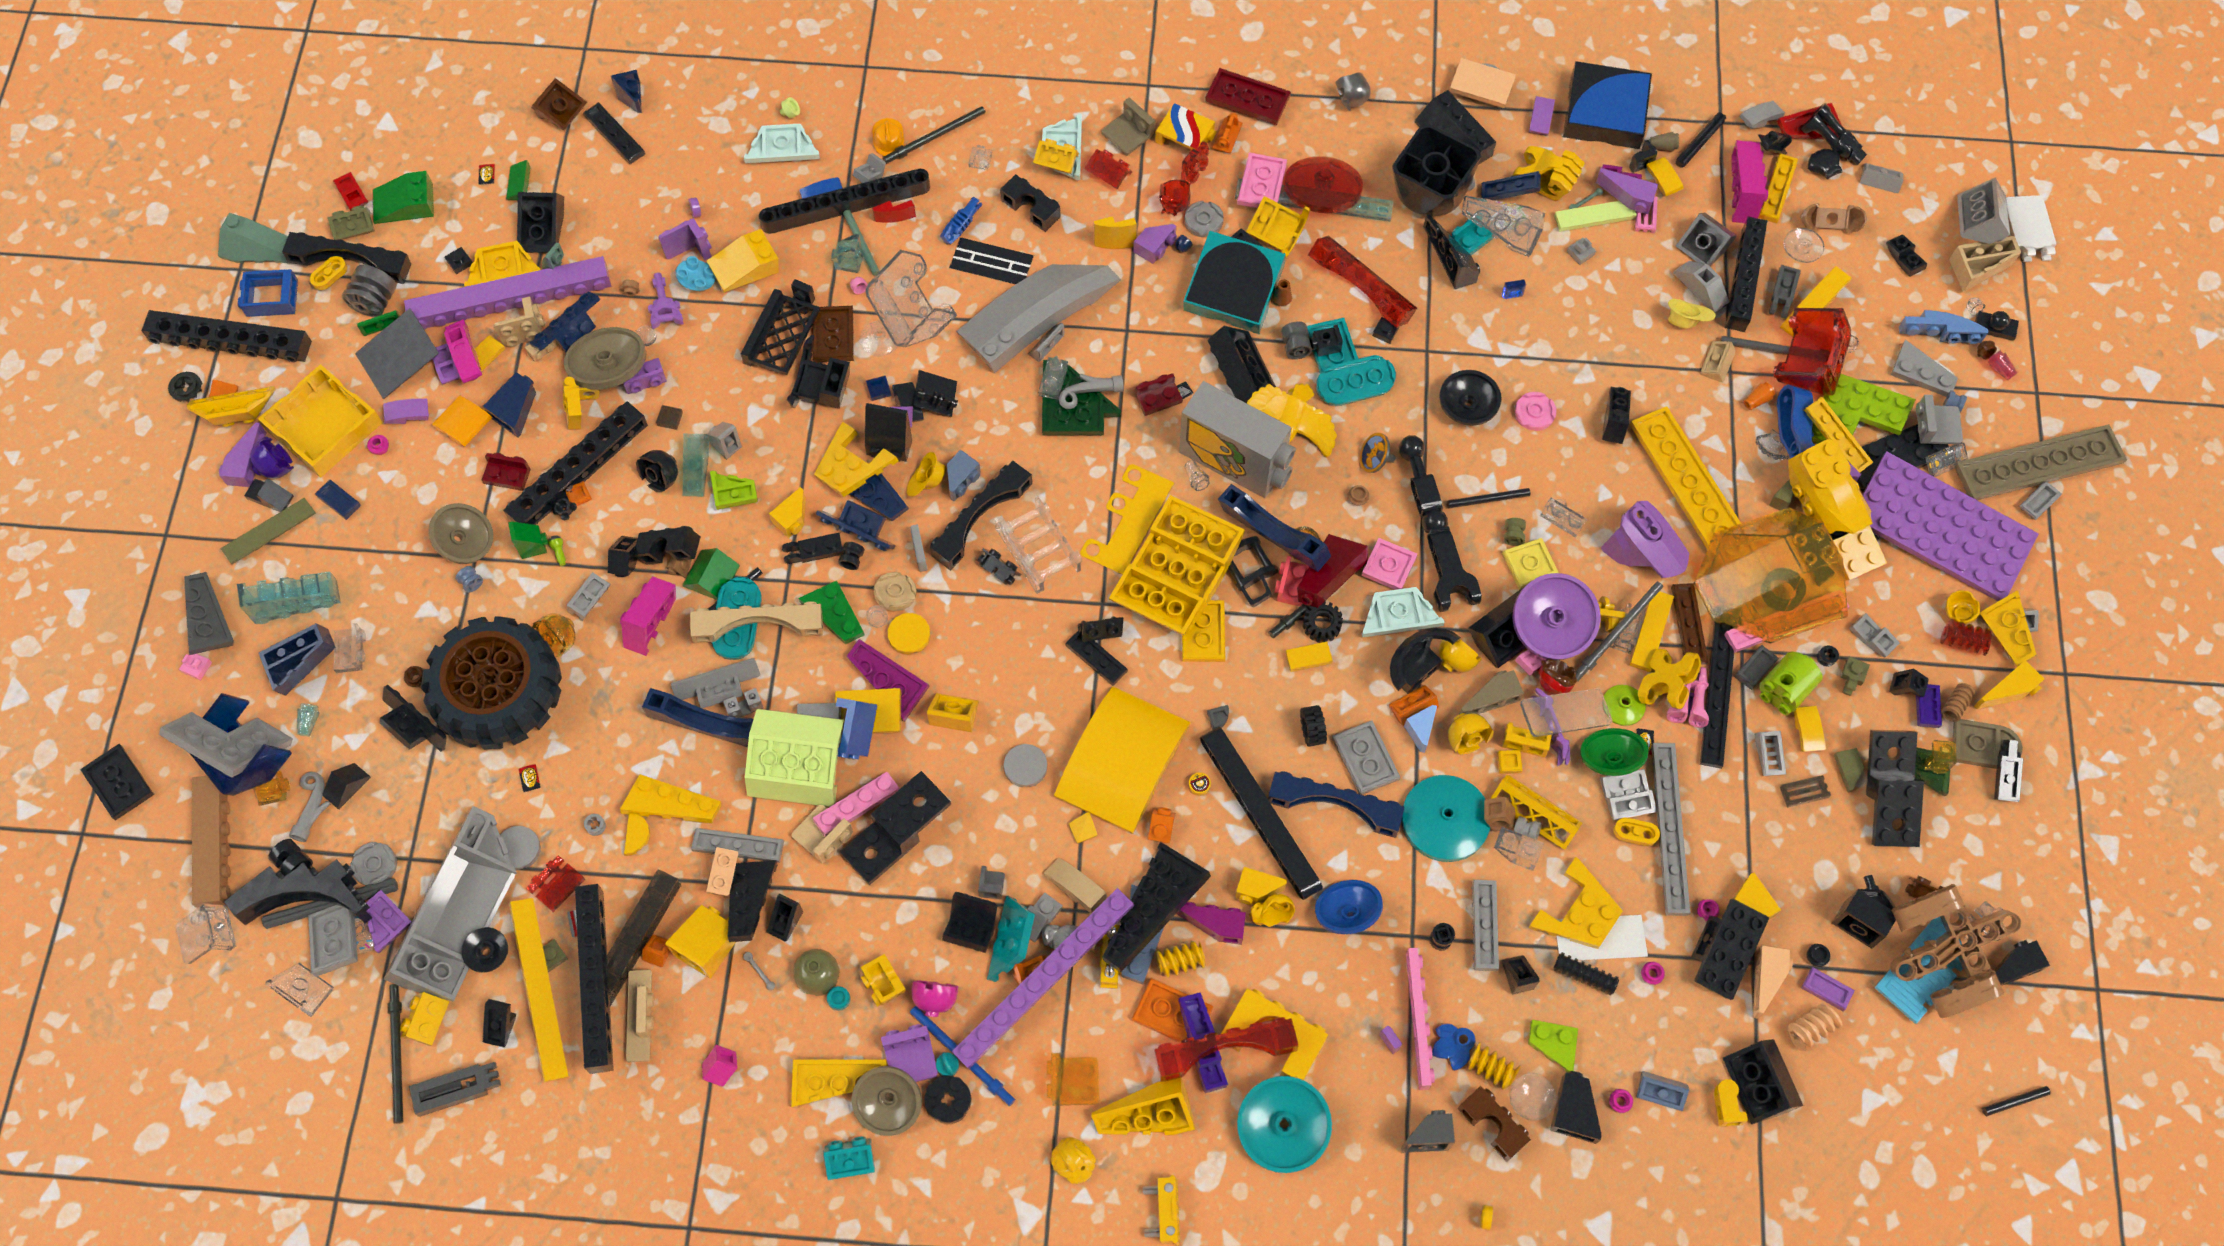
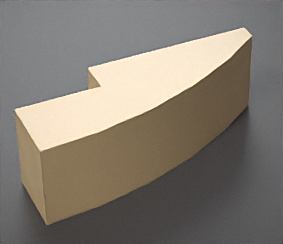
M1058 858L1043 873L1075 903L1078 902L1091 914L1107 899V894L1102 888L1061 858Z

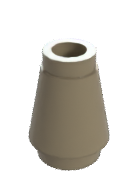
M1669 132L1650 137V143L1656 149L1674 151V149H1679V133Z

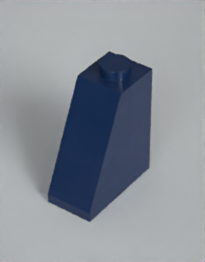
M517 372L483 405V408L492 416V420L516 437H519L523 431L536 391L533 387L534 382L528 376H522Z

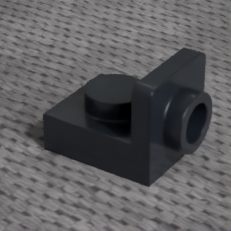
M1649 140L1644 141L1642 150L1633 155L1629 166L1632 173L1647 168L1648 163L1655 161L1657 150Z
M794 279L791 284L793 298L813 304L815 301L813 286ZM789 304V308L795 309L794 305ZM804 310L801 313L807 314L808 310Z
M1914 668L1896 672L1893 675L1889 692L1895 696L1912 692L1918 697H1924L1929 679Z

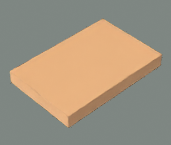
M1461 58L1449 92L1505 108L1516 74Z

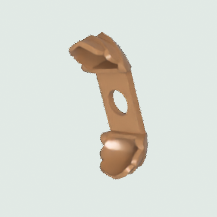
M1819 203L1808 206L1800 216L1802 223L1814 232L1817 231V228L1845 229L1846 233L1857 232L1865 226L1867 221L1865 211L1854 205H1848L1847 209L1819 208ZM1829 213H1835L1837 216V221L1834 224H1829L1826 221Z

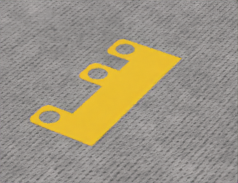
M1130 464L1122 476L1124 482L1139 488L1134 498L1131 499L1115 492L1106 505L1108 510L1123 516L1108 545L1094 539H1088L1080 551L1083 557L1122 575L1129 563H1131L1174 484L1173 481L1134 464ZM1136 469L1140 471L1141 478L1138 481H1131L1128 478L1130 470ZM1115 498H1122L1125 501V507L1117 510L1113 508L1112 501ZM1096 544L1100 549L1099 553L1096 556L1088 555L1086 552L1088 545Z

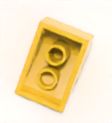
M762 229L741 236L707 260V264L723 292L779 273L778 257Z

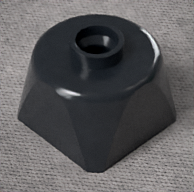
M1430 124L1420 125L1392 165L1399 199L1407 208L1424 216L1429 214L1431 216H1441L1452 212L1460 205L1471 184L1481 159L1479 149Z

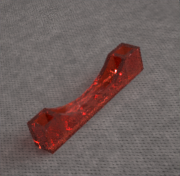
M1330 236L1316 240L1308 254L1313 260L1357 286L1373 301L1381 315L1396 328L1408 324L1417 310L1414 304Z
M1285 1017L1273 1019L1272 1023L1263 1025L1262 1022H1257L1249 1025V1028L1242 1030L1239 1027L1228 1029L1224 1034L1208 1033L1202 1039L1186 1038L1181 1040L1180 1044L1164 1043L1159 1045L1157 1049H1154V1056L1160 1081L1164 1082L1184 1077L1200 1059L1222 1049L1234 1047L1253 1048L1273 1056L1296 1052L1299 1044L1292 1018L1285 1019Z

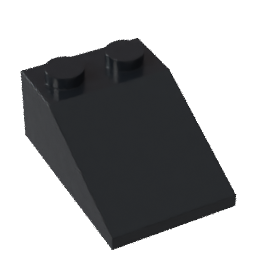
M518 192L517 241L525 252L548 253L556 242L559 243L564 218V196L558 193Z
M866 403L865 449L867 455L875 458L884 448L895 455L899 460L898 462H907L913 441L908 411Z

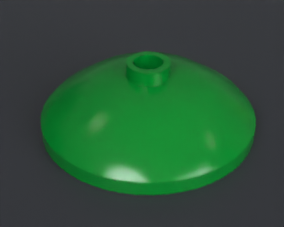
M1620 728L1603 729L1592 733L1583 741L1581 745V759L1589 769L1599 774L1623 776L1637 771L1646 763L1648 759V746L1640 735L1632 731Z

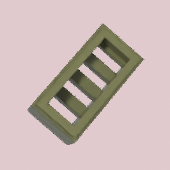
M1790 479L1774 495L1769 506L1782 512L1786 511L1794 496Z

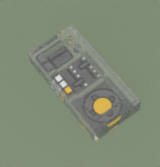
M1965 443L1954 444L1925 457L1929 474L1933 477L1939 476L1956 468L1957 462L1968 460Z

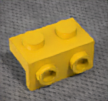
M425 992L414 996L409 1005V1009H411L410 1015L403 1020L400 1031H402L401 1038H409L432 1046L450 1001Z

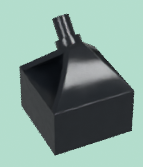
M1867 875L1864 877L1867 888L1858 889L1843 903L1832 924L1872 949L1887 937L1896 919L1892 912V909L1895 908L1894 903L1875 884L1873 875Z

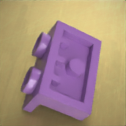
M659 358L645 362L635 376L623 383L627 394L638 393L643 389L652 386L656 387L667 382Z

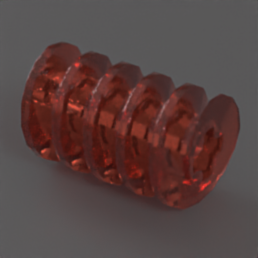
M1951 619L1942 631L1940 643L1943 644L1947 639L1948 646L1952 647L1954 642H1957V649L1966 644V651H1969L1973 646L1975 654L1980 649H1983V656H1986L1991 646L1992 634L1988 628L1982 630L1980 626L1974 628L1972 624L1965 626L1964 622L1956 623V620Z

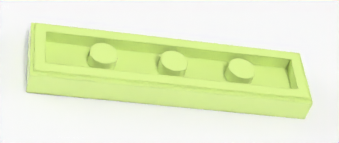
M1620 201L1556 211L1554 216L1561 232L1632 220L1636 218L1637 214L1635 210L1627 208Z

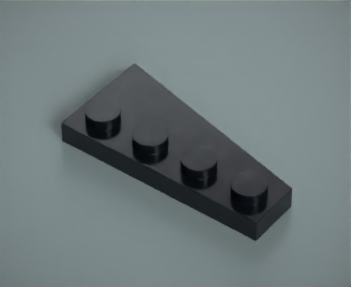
M776 860L736 863L730 889L729 942L753 940L760 919L761 908L765 904L768 888L772 884L773 873L776 872L778 866Z

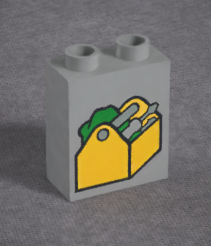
M1205 381L1201 383L1182 411L1179 453L1263 498H1266L1273 486L1283 489L1293 470V467L1289 466L1296 452V447L1289 444L1292 427Z

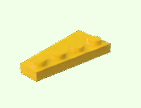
M639 774L621 806L620 812L627 815L629 813H639L640 816L646 817L658 815L664 819L676 817L683 818L684 821L712 824L721 808V801Z

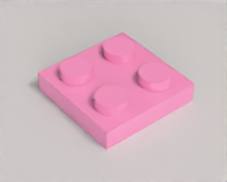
M1378 538L1362 572V576L1394 590L1402 589L1418 554Z

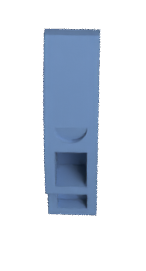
M1924 310L1920 317L1905 316L1899 325V334L1940 335L1941 342L1978 344L1984 340L1988 334V329L1958 315Z

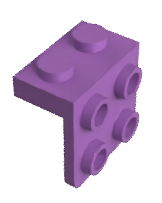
M694 218L664 231L658 237L667 259H671L694 247L698 249L704 260L711 258L709 249L712 247L707 239L708 235L703 226L699 228Z
M921 1024L910 1026L907 1031L899 1032V1030H892L887 1032L886 1036L881 1037L888 1066L905 1071L916 1082L937 1076L938 1072L927 1026L922 1027Z

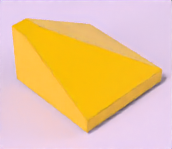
M1089 812L1069 823L1077 844L1098 836Z

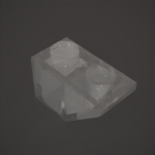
M1501 827L1494 848L1511 863L1533 871L1538 863L1544 843Z

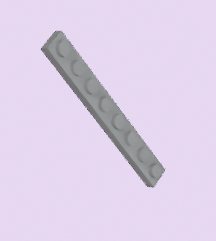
M1653 743L1651 750L1657 820L1660 831L1659 844L1665 914L1667 916H1689L1690 903L1675 743Z

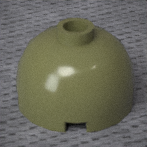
M811 949L797 958L794 965V979L797 986L804 993L822 996L834 988L838 982L840 969L836 959L829 952L822 949Z

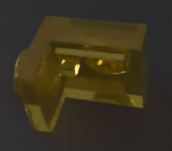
M1934 740L1932 742V755L1925 761V770H1933L1934 773L1938 774L1946 773L1957 763L1956 743Z
M281 771L276 772V778L253 783V790L258 805L262 806L286 800L287 791H290L288 779L283 778Z

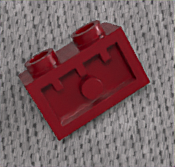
M1173 373L1161 375L1155 380L1144 381L1136 386L1135 397L1144 416L1181 404L1183 401L1175 384Z
M486 453L485 458L488 463L482 477L483 484L523 491L531 470L527 461L519 456L507 457L501 453Z

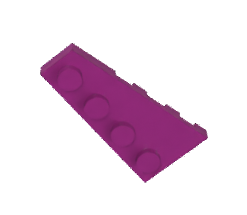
M860 639L847 655L848 659L875 689H901V718L906 721L930 687L929 684Z

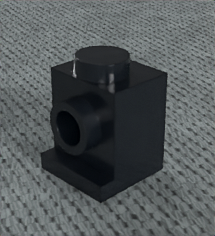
M1338 324L1332 328L1313 332L1310 342L1312 349L1316 350L1318 357L1341 352L1343 340Z

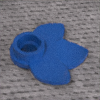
M1443 1024L1435 1029L1441 1039L1435 1043L1432 1055L1437 1058H1450L1452 1069L1454 1071L1459 1070L1470 1059L1469 1050L1475 1045V1035L1468 1028L1458 1029L1452 1024ZM1462 1035L1468 1037V1041L1465 1044L1459 1041Z

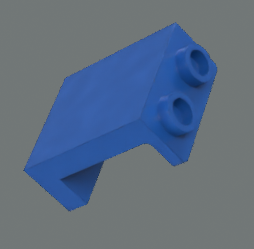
M837 698L836 706L847 708L841 743L838 748V757L858 760L859 756L868 757L877 705Z

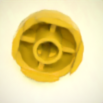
M1461 639L1453 645L1446 640H1442L1440 643L1439 656L1443 660L1441 665L1450 672L1453 670L1460 673L1468 672L1482 660Z
M1461 713L1454 718L1450 725L1448 739L1453 750L1460 755H1464L1480 749L1479 744L1483 741L1488 743L1494 731L1483 716L1475 713Z

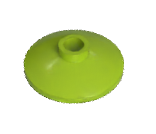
M1628 685L1611 687L1606 691L1602 699V709L1605 716L1617 725L1630 726L1636 724L1642 719L1646 710V704H1642L1638 698V690ZM1622 700L1628 701L1629 705L1623 704Z

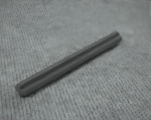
M395 878L361 887L356 889L359 892L356 897L358 900L361 897L364 900H368L380 890L385 894L392 893L398 890V883ZM313 901L262 917V924L266 929L306 918L310 914L337 904Z

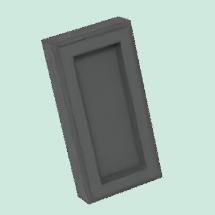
M1761 645L1734 677L1752 690L1779 658Z

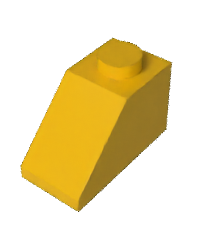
M801 487L769 513L772 523L788 539L792 535L798 534L804 526L806 498Z
M1244 867L1235 898L1246 905L1263 902L1269 896L1284 891L1287 880Z

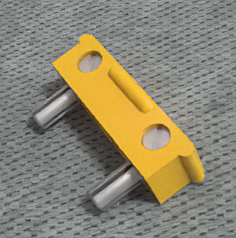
M1114 925L1103 936V945L1100 948V988L1118 989L1119 971L1112 966L1109 968V964L1104 961L1102 956L1113 934L1117 933L1120 925Z
M1171 1175L1170 1177L1158 1178L1157 1186H1143V1190H1147L1143 1191L1144 1195L1158 1194L1160 1227L1145 1229L1144 1236L1146 1238L1160 1237L1162 1244L1174 1243L1178 1246L1180 1244L1178 1180L1174 1175Z

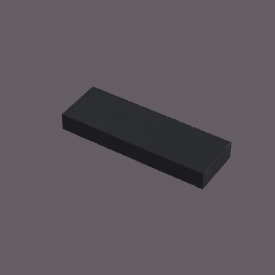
M1077 631L1066 642V647L1112 686L1128 672L1124 665L1097 642H1082V632Z

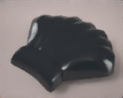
M1830 149L1816 151L1809 158L1808 170L1824 175L1827 180L1834 175L1842 173V168L1839 166V152Z

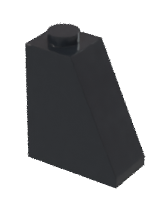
M1566 1072L1561 1077L1550 1131L1597 1144L1601 1140L1602 1133L1589 1078L1583 1077V1074L1580 1072Z

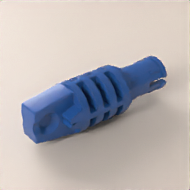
M972 197L964 209H959L950 222L947 223L940 235L946 244H952L971 224L973 215L982 206V203L979 202L980 200Z

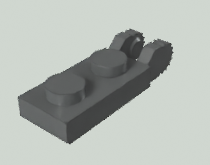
M1785 265L1780 266L1771 298L1772 303L1769 314L1774 315L1777 310V303L1785 304L1781 317H1787L1794 299L1801 270Z

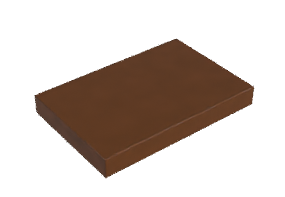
M853 305L820 307V311L813 323V362H829L830 358L854 361Z

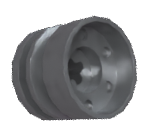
M359 265L351 277V282L347 284L346 290L342 294V299L355 311L366 316L377 317L384 313V308L388 304L387 300L391 299L397 284L382 270L369 265Z

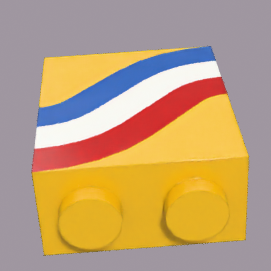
M1174 103L1156 130L1155 143L1163 145L1166 139L1174 141L1193 150V160L1197 161L1199 156L1205 153L1208 142L1213 141L1216 135L1215 121Z

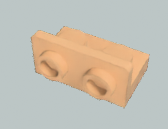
M716 847L706 893L729 895L738 857L737 851Z

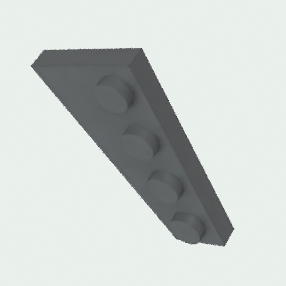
M207 572L184 576L189 655L233 646L234 640Z

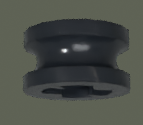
M1830 645L1822 647L1817 653L1818 662L1826 667L1832 666L1839 659L1838 650ZM1826 652L1830 653V660L1826 659Z

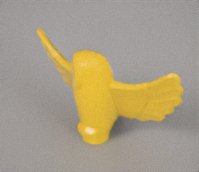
M1267 384L1266 387H1261L1259 391L1254 392L1247 401L1248 405L1292 427L1289 443L1299 433L1308 437L1316 444L1325 457L1331 455L1337 437L1334 431L1335 425L1331 422V415L1325 414L1321 409H1315L1314 406L1307 404V401L1314 396V392L1309 384H1295L1294 388L1288 390V393L1281 391L1279 387Z

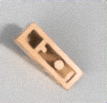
M1761 946L1756 951L1753 1018H1759L1765 1012L1784 979L1792 970L1793 959L1790 958V950Z

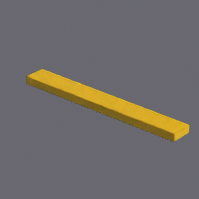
M529 898L511 901L509 907L543 1081L545 1083L568 1077V1071L534 900Z

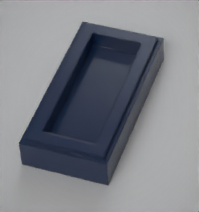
M329 480L315 493L321 501L345 520L361 506L356 499L332 480Z

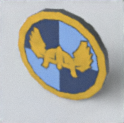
M1383 433L1370 435L1361 448L1360 464L1362 469L1368 473H1375L1385 465L1386 461L1393 463L1396 459L1395 455L1389 453L1390 443L1388 437Z

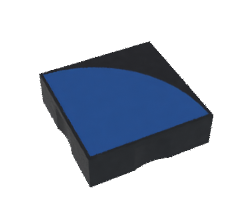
M1575 61L1570 80L1569 106L1565 117L1563 137L1589 142L1599 141L1615 146L1640 149L1645 136L1652 73Z

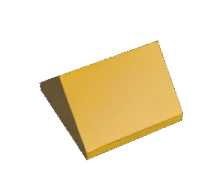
M936 693L927 710L929 725L972 733L979 700Z

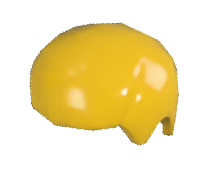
M1958 590L1951 593L1947 598L1946 614L1954 623L1968 625L1974 622L1980 615V603L1974 598L1972 592Z

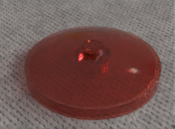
M1315 156L1301 159L1288 168L1285 174L1284 189L1287 196L1302 208L1306 206L1310 208V211L1317 213H1338L1350 209L1360 200L1363 181L1358 171L1348 163L1331 157Z

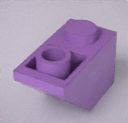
M1169 224L1145 228L1134 241V253L1154 264L1157 259L1163 257L1166 248L1175 242L1177 238L1176 225Z

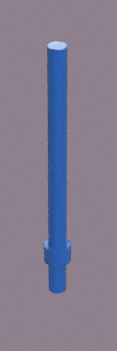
M916 1006L912 1008L910 1014L923 1026H927L928 1031L951 1052L958 1046L932 1020L925 1016ZM975 1063L970 1068L988 1086L987 1089L994 1096L997 1094L1008 1106L1015 1102L1016 1099L1003 1088L1004 1085L998 1079L994 1080L981 1066Z

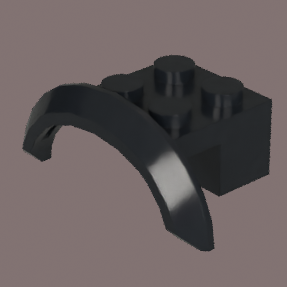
M811 335L804 342L797 378L790 396L787 397V401L792 408L797 406L799 400H805L840 409L850 375V362L830 358L828 365L811 361L814 345V335Z
M1428 628L1416 632L1405 639L1396 649L1390 663V678L1394 687L1398 691L1402 688L1409 694L1439 669L1442 660L1429 648L1432 639L1446 640L1453 645L1461 637L1447 629Z

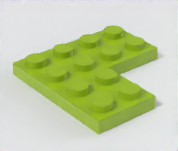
M1835 372L1823 397L1852 436L1859 421L1900 435L1916 400ZM1813 423L1812 431L1814 436L1812 437V442L1819 444L1826 440V438Z

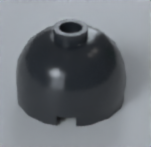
M651 450L637 460L636 467L642 480L646 478L651 483L647 485L650 489L656 492H663L675 483L678 476L676 460L672 455L662 450Z

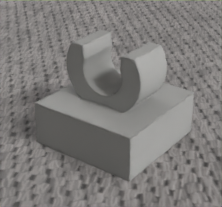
M1581 238L1568 247L1567 253L1581 265L1593 257L1596 250L1591 246L1592 243L1587 238Z

